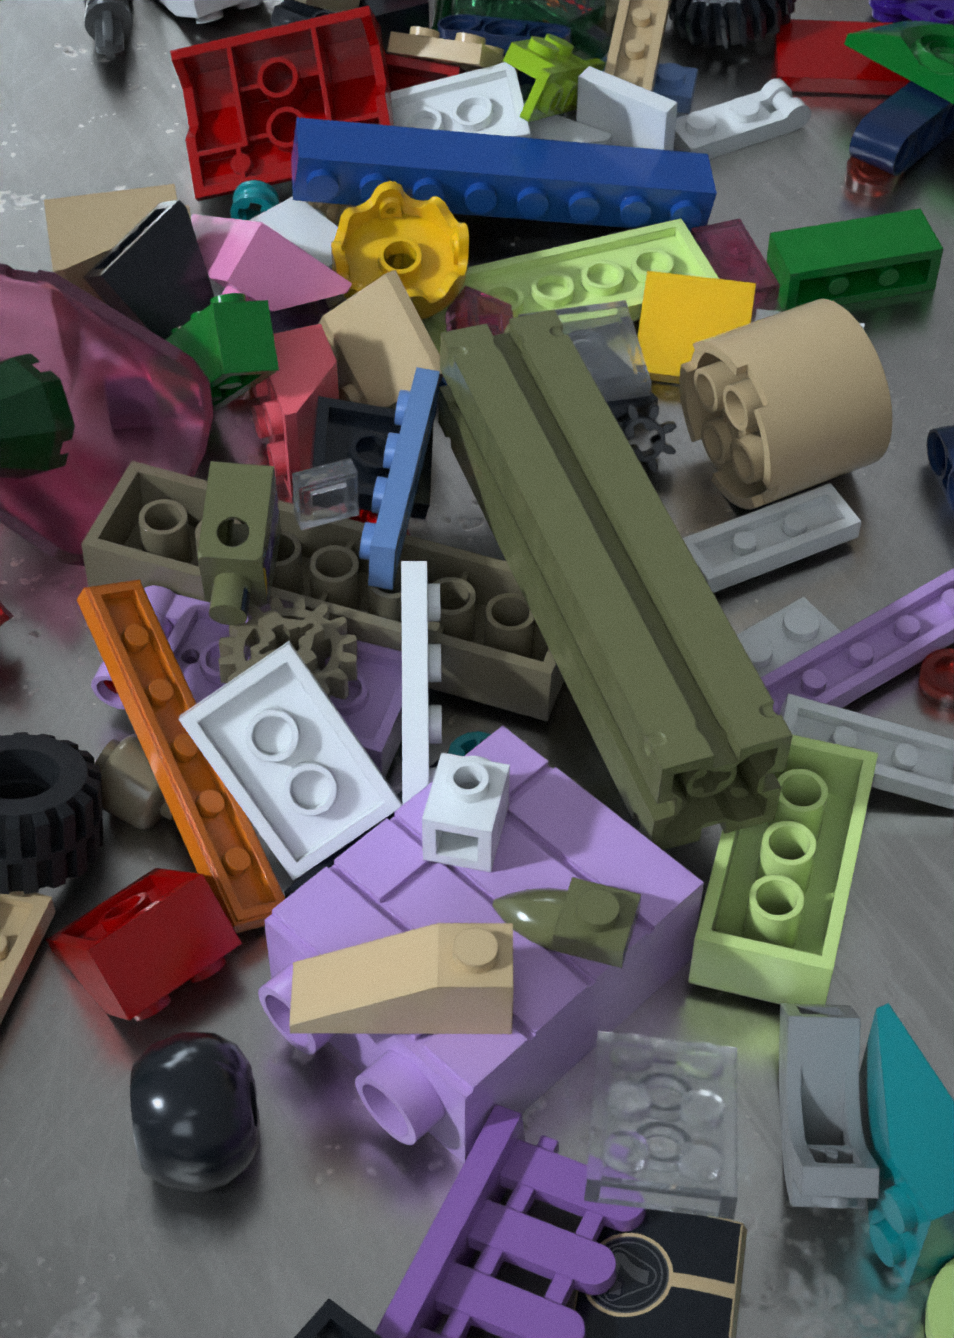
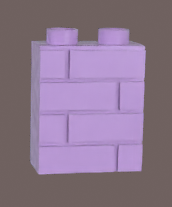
M503 725L465 755V757L481 756L492 762L510 765L509 807L491 872L423 860L422 817L432 781L394 812V817L390 820L388 818L383 820L334 860V865L330 868L327 866L273 908L272 914L264 920L271 979L259 988L258 996L266 1015L276 1029L290 1044L308 1055L316 1053L327 1042L331 1043L362 1072L355 1079L357 1092L369 1113L386 1132L406 1145L415 1144L422 1136L429 1132L463 1164L495 1104L519 1113L525 1112L692 959L704 885L702 880L557 767L551 768L548 765V760ZM572 877L641 894L640 911L622 968L547 949L529 941L513 930L512 1034L290 1033L293 962L436 923H505L492 907L494 899L526 889L557 888L568 890Z

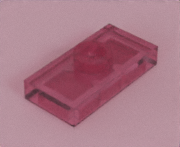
M740 218L691 228L693 238L719 279L756 283L753 304L778 299L780 284Z

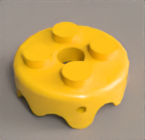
M395 181L383 182L377 186L372 196L366 202L355 207H348L343 211L335 239L331 241L332 269L352 283L348 292L343 294L346 300L384 274L396 270L421 320L426 319L444 310L457 297L465 283L469 256L468 227L465 222L459 223L455 219L447 204L440 197L432 196L429 200L425 201L415 200L406 195L402 185ZM401 253L410 256L415 261L410 267L405 269L392 268L385 262L391 255Z

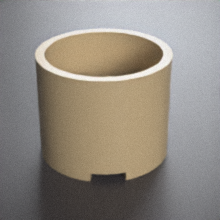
M817 299L693 343L695 350L691 361L681 364L679 380L680 397L691 441L695 442L702 439L705 451L718 471L713 473L711 481L730 502L740 508L755 509L874 464L887 451L892 433V405L881 361L871 340L859 322L848 310L834 301Z

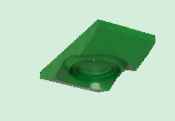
M903 21L847 34L845 46L954 104V25L929 21Z

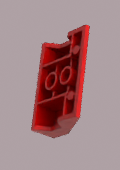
M369 5L170 50L172 63L183 89L189 124L185 141L194 194L197 201L234 194L237 186L249 180H260L269 185L292 181L291 157L297 117L394 126L389 73L381 29Z

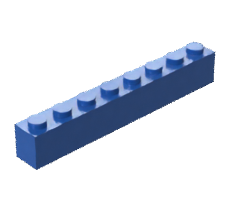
M299 117L296 119L291 157L293 200L358 206L372 196L378 185L387 181H395L402 185L406 195L415 200L425 201L429 200L432 196L440 197L453 214L634 229L682 218L690 233L704 234L717 195L709 156L704 153Z

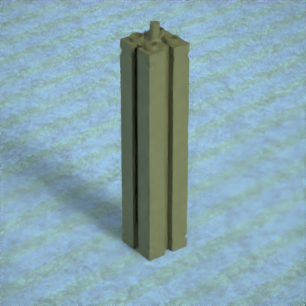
M549 310L510 318L504 333L494 336L487 323L442 332L440 371L447 385L439 387L438 422L445 437H450L451 449L632 820H637L640 824L639 832L659 848L666 850L699 841L701 830L704 827L720 824L724 833H729L774 821L781 786L774 773L786 769L793 735L782 715H777L774 712V701L570 336L562 332L563 324L556 311Z

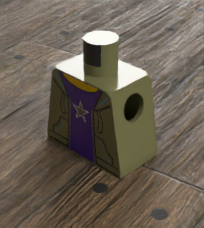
M210 461L198 547V563L204 598L210 602L209 616L218 623L225 625L242 624L247 620L250 605L262 608L269 604L282 533L274 466ZM234 519L240 520L245 524H234Z

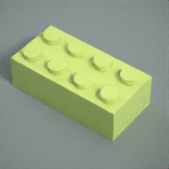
M793 735L786 769L774 773L781 786L774 821L729 833H724L722 829L694 938L688 983L776 1004H826L878 753Z

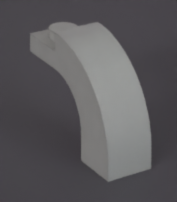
M780 1003L779 1106L783 1167L791 1206L866 1209V1198L878 1199L879 1167L866 1147L861 1123L859 1097L861 1018L851 1005Z

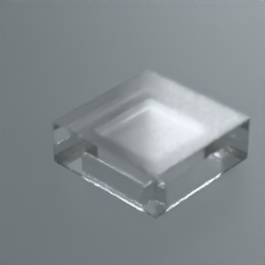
M351 458L292 473L294 516L301 530L359 515L358 472Z

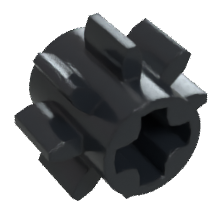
M627 403L626 410L629 417L623 423L618 422L627 440L634 437L633 427L640 423L648 431L655 429L657 431L656 435L649 438L651 448L645 451H641L637 444H630L640 462H647L649 468L656 472L658 471V465L655 458L661 452L666 454L676 453L675 448L665 442V434L676 429V423L674 421H666L659 424L656 421L659 414V406L656 403L649 407L647 414L637 413L636 408L631 403Z

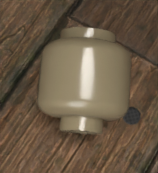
M129 735L121 742L112 739L104 747L95 762L96 765H99L101 771L102 809L139 829L152 828L162 817L173 821L174 818L137 735Z

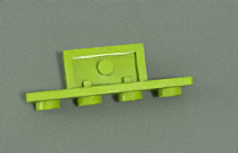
M546 34L545 39L532 36L528 40L511 42L503 62L536 79L520 114V118L527 122L577 110L578 76L589 66L603 71L606 62L598 58L581 59L572 54L574 46L571 43L552 34Z

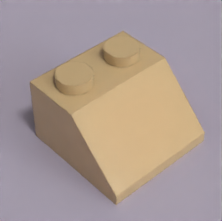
M396 270L384 274L323 315L319 322L337 360L339 400L396 409L400 390H411L416 367L440 371V354ZM440 371L439 382H440V381L442 380V378H443V375H442L441 371Z

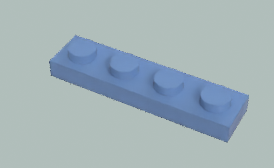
M416 367L411 390L401 389L399 392L394 424L401 426L400 433L389 432L383 468L390 469L388 478L377 477L372 498L371 512L378 514L377 522H365L360 543L359 558L369 560L368 586L393 590L436 416L440 371Z

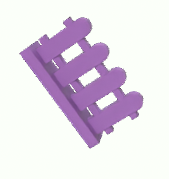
M495 1104L375 1333L382 1338H465L472 1325L501 1338H586L585 1324L582 1317L576 1311L566 1307V1304L574 1289L588 1295H599L608 1291L615 1283V1257L608 1247L597 1243V1240L604 1226L616 1231L626 1232L637 1228L642 1223L646 1214L645 1195L642 1189L635 1183L626 1180L628 1177L626 1166L610 1161L604 1172L559 1155V1142L544 1135H541L537 1145L525 1142L522 1113ZM507 1188L513 1190L506 1206L499 1204ZM537 1199L583 1217L575 1234L527 1215L534 1200ZM475 1250H478L482 1253L474 1269H471L467 1266ZM503 1261L552 1280L544 1298L496 1279L495 1277ZM442 1315H448L449 1318L441 1333H435L434 1330Z

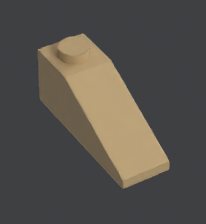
M436 923L293 962L290 1033L512 1034L513 923Z

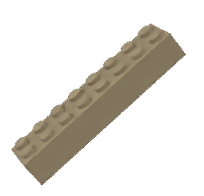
M131 461L81 543L88 587L140 579L143 588L152 585L162 586L178 595L206 601L198 563V547L207 481ZM278 500L282 533L269 604L262 608L258 607L262 612L271 610V598L278 597L283 607L289 608L293 607L298 597H305L306 610L314 611L316 607L324 603L329 605V621L344 616L347 620L348 634L356 635L357 640L402 651L401 561H427V583H440L441 610L440 622H428V644H441V682H428V688L548 722L564 678L507 561L406 534L393 590L368 586L369 560L359 558L361 537L365 523ZM234 519V524H245L240 520Z

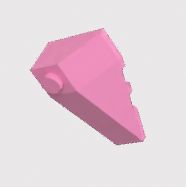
M192 214L191 216L193 230L209 278L225 288L221 295L242 293L246 295V301L268 300L269 311L274 312L345 294L352 285L351 282L263 222Z

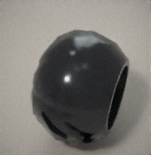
M181 1032L152 1043L132 1066L130 1079L131 1115L140 1165L147 1176L168 1189L202 1193L227 1185L252 1163L260 1141V1117L256 1102L257 1090L251 1064L237 1044L216 1033Z

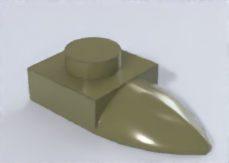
M572 877L568 890L557 888L526 889L494 899L492 907L505 923H513V930L535 944L556 952L622 968L640 911L641 894Z

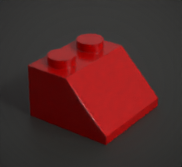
M154 868L46 939L53 953L105 1013L128 1021L133 1018L135 1021H142L163 1010L171 1001L169 993L188 980L195 983L217 973L227 962L224 956L242 944L203 874Z

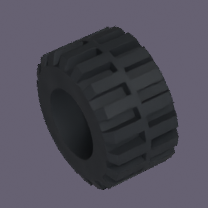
M28 732L0 735V894L9 895L13 891H24V894L37 893L41 888L50 887L54 889L65 885L67 878H78L88 871L87 864L97 861L100 856V847L103 846L102 780L100 767L94 764V757L88 751L78 750V744L69 740H56L55 736L47 734L29 735Z

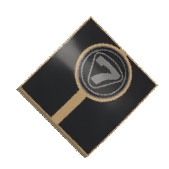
M646 1207L644 1220L637 1228L631 1231L621 1232L604 1226L597 1243L605 1245L612 1251L616 1261V1280L608 1291L599 1295H588L576 1290L573 1310L584 1321L586 1338H736L747 1238L745 1225L741 1222L706 1214Z

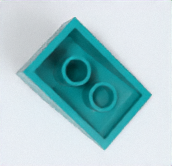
M887 1003L876 1008L859 1071V1097L863 1136L868 1151L879 1167L878 1199L867 1198L869 1234L873 1247L881 1261L888 1267L895 1266L909 1288L937 1275L954 1258V1100L890 1004Z

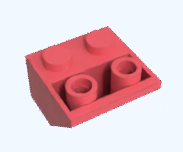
M321 323L273 334L279 370L252 388L254 396L260 398V404L252 405V416L259 439L268 437L270 443L266 447L269 464L274 466L275 478L284 477L291 498L302 496L308 489L314 414L318 396L339 399L337 360Z

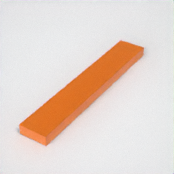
M140 579L84 587L77 598L78 605L197 872L205 877L236 934L264 927V920L272 914V909L286 898L250 819L178 720L182 713L196 705V701Z

